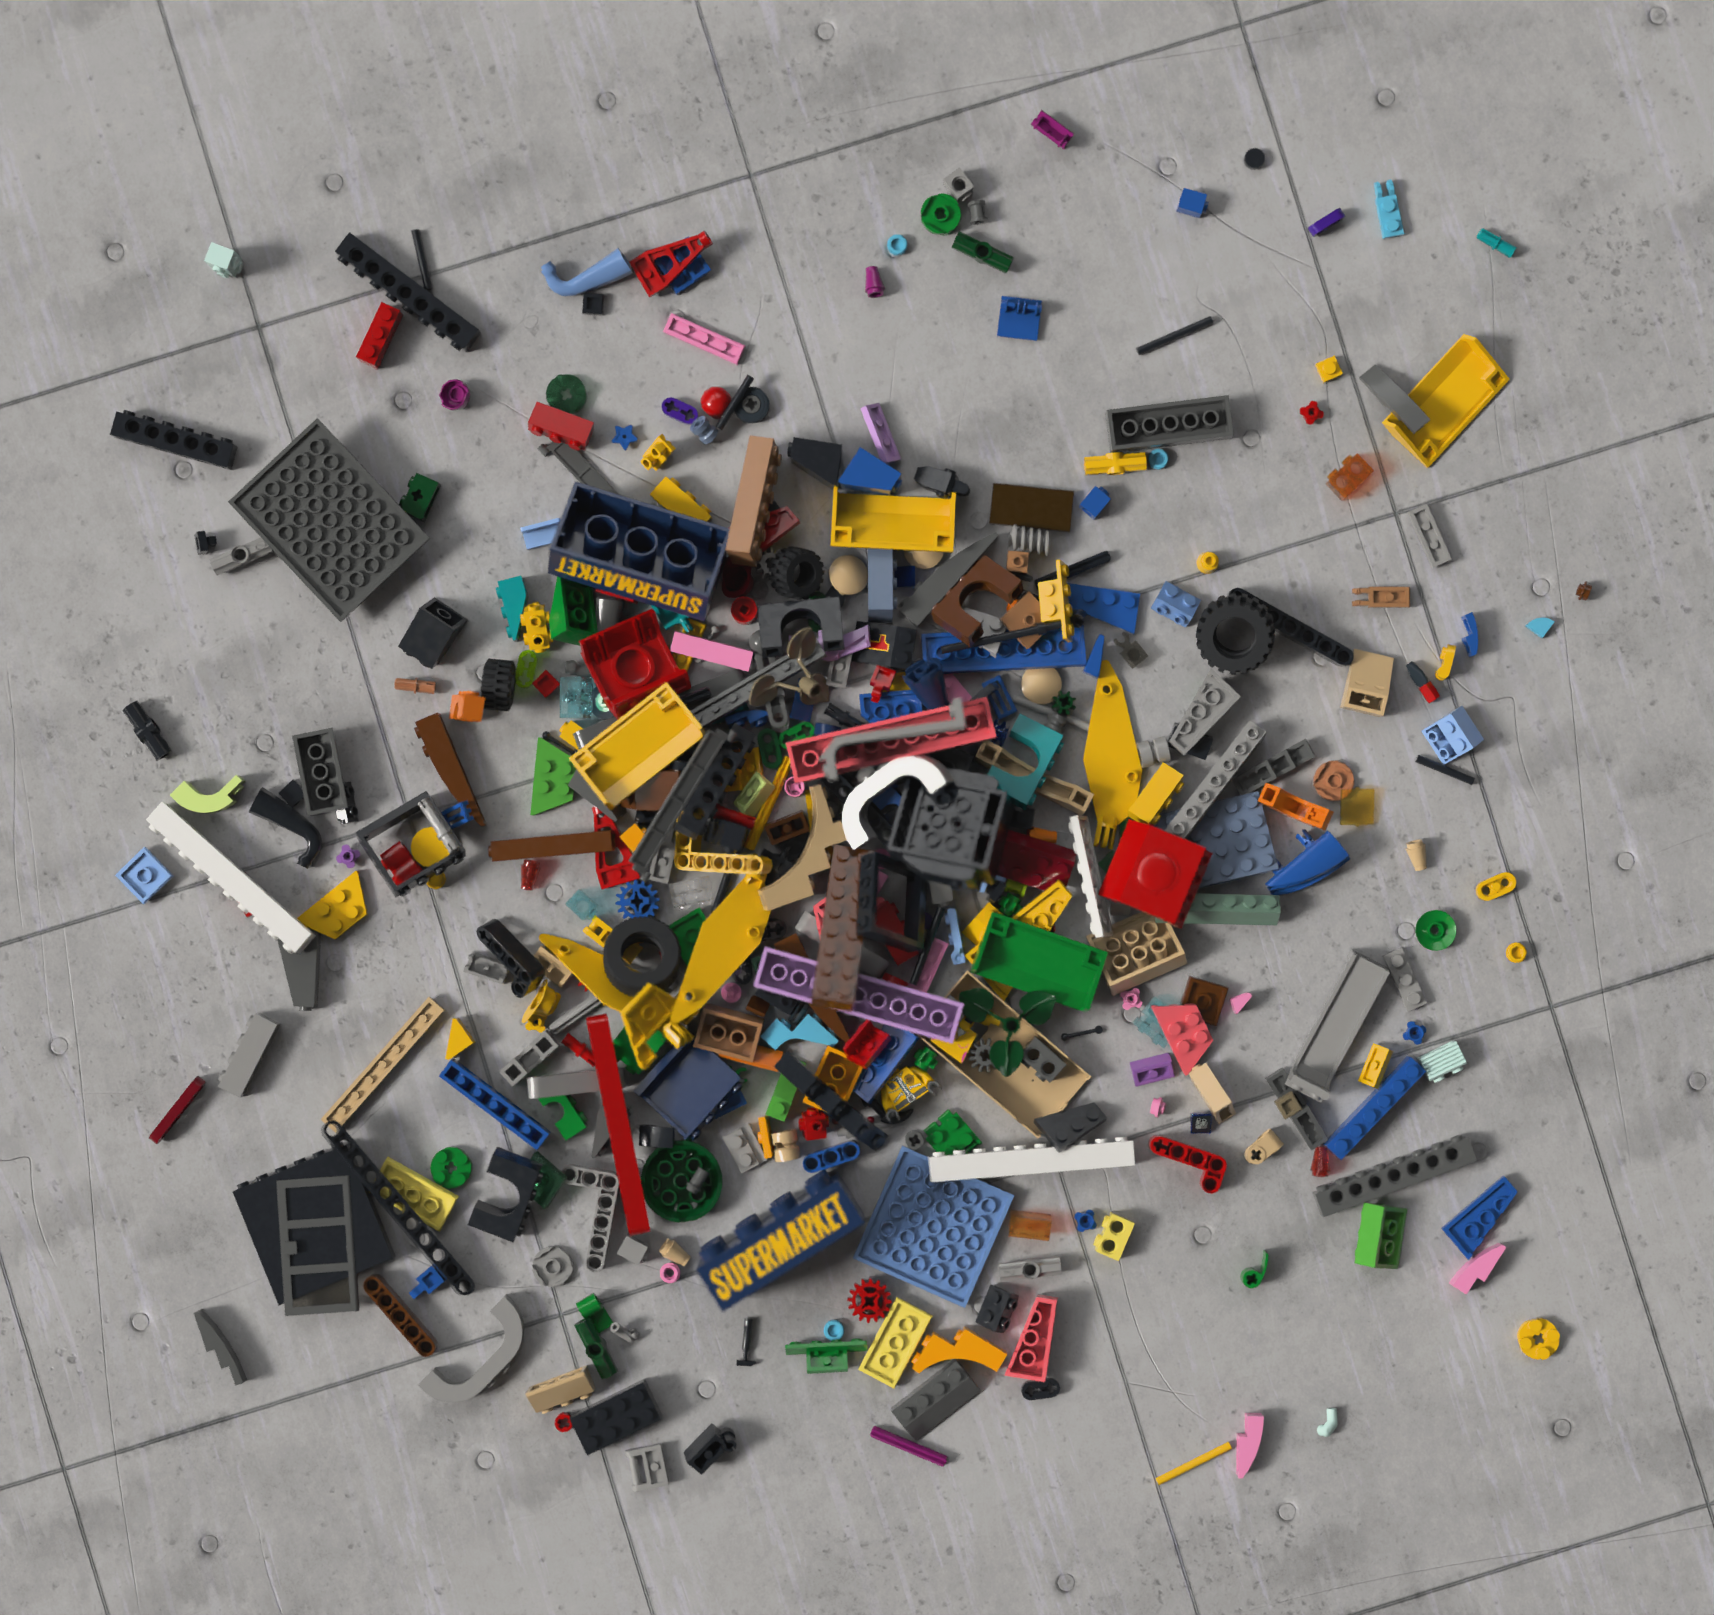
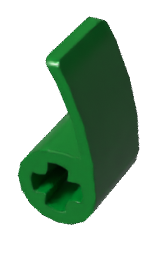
M1263 1250L1262 1265L1259 1272L1253 1268H1245L1241 1272L1240 1279L1246 1287L1256 1288L1261 1283L1268 1263V1253ZM1254 1273L1253 1277L1255 1278V1280H1250L1249 1282H1247L1248 1279L1246 1278V1276H1251Z
M595 1293L576 1303L584 1319L591 1316L599 1333L609 1328L613 1323Z

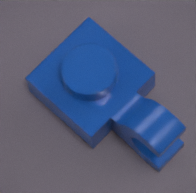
M431 1265L416 1278L420 1284L411 1290L409 1294L413 1299L424 1290L430 1294L445 1280Z

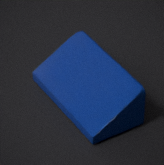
M798 691L795 692L790 718L810 722L814 704L806 705L802 703Z

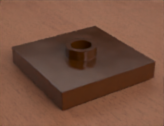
M1189 976L1180 1005H1197L1204 1022L1217 1026L1229 988Z

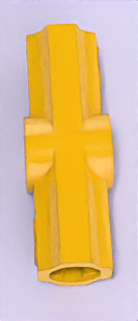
M1114 452L1105 454V456L1084 457L1085 475H1120L1125 472L1147 470L1145 452L1130 454Z

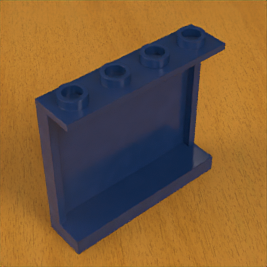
M691 1031L689 1032L693 1035L694 1039L679 1049L673 1046L633 1090L683 1136V1139L689 1142L696 1140L701 1135V1129L715 1119V1113L719 1109L722 1110L729 1103L728 1099L732 1094L735 1095L742 1089V1083L744 1082L717 1054L693 1047L696 1035Z

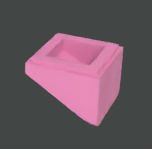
M1246 992L1229 999L1234 1014H1238L1252 997L1251 993Z

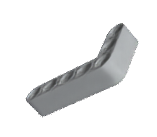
M569 1164L560 1173L564 1183L599 1190L586 1258L587 1269L591 1272H599L606 1263L619 1193L617 1173ZM567 1169L575 1171L576 1176L574 1179L566 1177L565 1171ZM586 1173H593L596 1176L595 1182H587L585 1179ZM606 1177H614L616 1180L615 1186H608L605 1182ZM605 1196L612 1199V1205L609 1207L602 1204V1198ZM606 1217L609 1223L608 1226H600L598 1218ZM602 1237L605 1245L602 1247L596 1246L594 1239ZM591 1258H599L601 1265L599 1267L592 1266Z

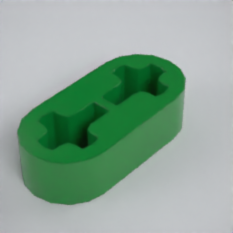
M805 721L782 732L778 739L780 746L787 749L786 743H782L786 734L788 737L796 735V738L791 740V742L813 737L814 726L810 722ZM802 726L811 727L812 730L809 731V736L805 734L797 735V733L802 731Z

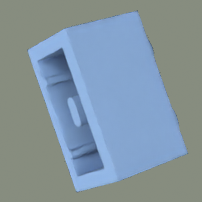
M1463 706L1453 710L1422 730V733L1443 765L1473 749L1484 740Z

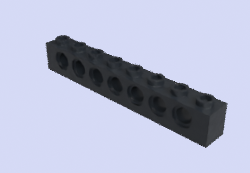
M350 232L335 250L339 256L337 260L345 266H348V264L355 268L353 272L362 279L365 276L370 279L369 284L378 291L381 288L386 291L387 294L385 296L394 303L397 300L402 303L403 306L401 308L412 315L414 312L418 315L419 322L426 327L431 325L435 328V334L442 339L447 337L452 341L450 345L459 352L461 349L467 352L481 334L479 329ZM358 253H362L363 259L359 262H355L354 256ZM378 265L379 271L376 274H371V267ZM391 277L396 279L394 285H386L387 279ZM405 290L412 291L409 298H402V293ZM421 302H427L428 307L425 310H418ZM437 314L444 315V319L440 323L434 322ZM454 326L460 327V332L457 335L450 334V330Z

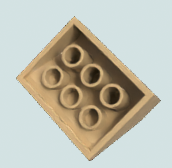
M1140 912L1112 924L1114 936L1096 938L1095 934L1086 936L1090 946L1108 952L1102 975L1112 996L1187 964L1185 952L1171 924L1155 923V916L1145 912Z

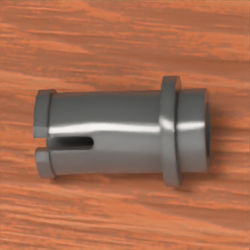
M698 1167L691 1181L686 1183L688 1185L686 1189L697 1195L698 1191L701 1192L700 1188L710 1173Z

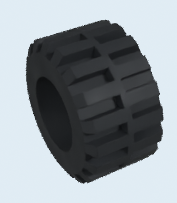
M794 546L783 548L781 553L777 552L775 554L776 558L771 561L772 567H769V572H771L769 580L773 581L771 586L776 588L775 591L778 594L797 600L809 599V596L813 597L815 591H819L821 588L819 585L824 581L822 575H825V570H822L824 564L820 562L821 558L819 555H815L814 551ZM799 564L800 574L798 579L794 582L793 573L796 566Z
M487 659L481 682V697H485L483 709L508 712L512 707L516 683L514 661Z

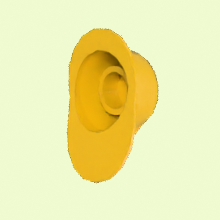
M547 980L543 981L537 995L525 1011L522 1023L528 1021L532 1015L549 1016L557 1008L561 995L547 986Z

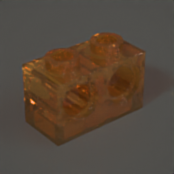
M1358 453L1353 457L1349 455L1341 462L1344 466L1339 471L1335 468L1327 476L1329 480L1325 484L1341 501L1374 471ZM1357 464L1360 467V473H1353L1351 465ZM1337 478L1345 480L1346 485L1344 488L1337 486Z

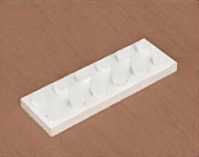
M1088 816L1070 817L1069 830L1075 839L1073 849L1075 854H1078L1079 862L1077 867L1084 881L1081 885L1083 893L1087 895L1086 909L1088 914H1091V932L1095 934L1096 938L1114 936L1106 899L1098 895L1102 886V879L1095 847L1093 846L1094 842Z

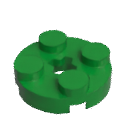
M942 193L925 200L921 208V222L930 233L945 236L954 231L959 225L961 211L958 202L952 196ZM941 209L944 210L946 217L938 219L935 212H940Z
M446 1147L437 1152L433 1157L430 1170L436 1183L445 1188H456L464 1184L470 1177L472 1162L462 1149ZM450 1162L457 1166V1170H453L452 1173H449V1170L446 1169V1165H449Z

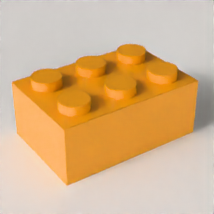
M827 1045L815 1075L848 1102L863 1067L848 1060L844 1051ZM807 1096L804 1097V1103L822 1110L810 1098H808Z

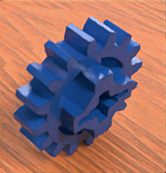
M636 879L633 885L630 882H626L627 888L620 887L622 894H616L620 901L615 902V904L621 906L618 913H625L623 919L628 916L634 918L639 916L648 917L649 914L652 916L656 915L653 909H659L655 902L660 901V898H655L654 895L658 891L651 890L652 884L645 886L646 882L644 881L638 884ZM640 888L645 889L650 897H645L641 893ZM633 889V894L630 896V898L625 899V895L627 894V892ZM637 895L639 899H643V903L639 905V911L637 905L632 902L636 899ZM646 904H651L649 910L643 914V908ZM625 906L633 908L635 915L631 914Z

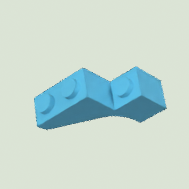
M808 1013L793 1031L790 1029L792 1025L787 1020L776 1018L760 1036L775 1050L785 1041L794 1038L834 1046L839 1041L836 1038L838 1035L830 1028L826 1029L821 1024L823 1021L815 1013L813 1015Z

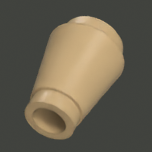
M1419 839L1406 843L1407 848L1405 850L1415 871L1426 869V846L1423 844V841Z
M666 1239L659 1250L662 1257L682 1266H685L690 1259V1255L674 1239Z

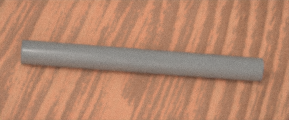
M1015 695L1013 703L1047 716L1049 713L1057 714L1058 712ZM1065 713L1060 714V716L1067 720L1068 724L1088 731L1089 722L1070 715L1066 716Z

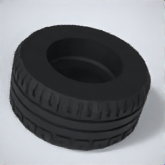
M647 916L626 919L612 929L604 944L603 965L607 978H609L610 983L612 982V985L617 990L619 989L620 992L628 996L635 997L648 983L665 991L674 983L679 974L682 956L680 942L675 932L659 919L656 920V918L652 919V917ZM637 942L651 943L660 950L662 955L661 963L652 971L645 973L635 972L624 964L623 953L625 949Z

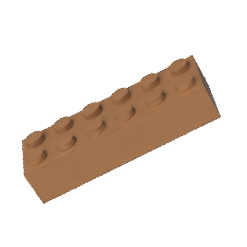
M749 437L726 545V552L732 564L756 567L757 562L762 557V549L760 547L766 538L765 523H768L770 519L769 504H772L774 500L773 485L777 484V466H780L782 462V455L779 453V447L776 446L774 438Z

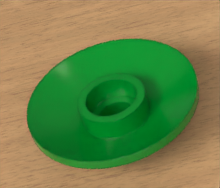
M1431 910L1424 913L1416 923L1415 933L1417 940L1423 947L1429 950L1439 951L1446 949L1453 943L1456 937V924L1453 918L1440 910ZM1434 926L1438 929L1436 934L1431 932V928Z

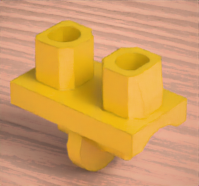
M661 434L645 452L640 462L647 470L653 468L657 471L676 448L670 441H666L665 436Z

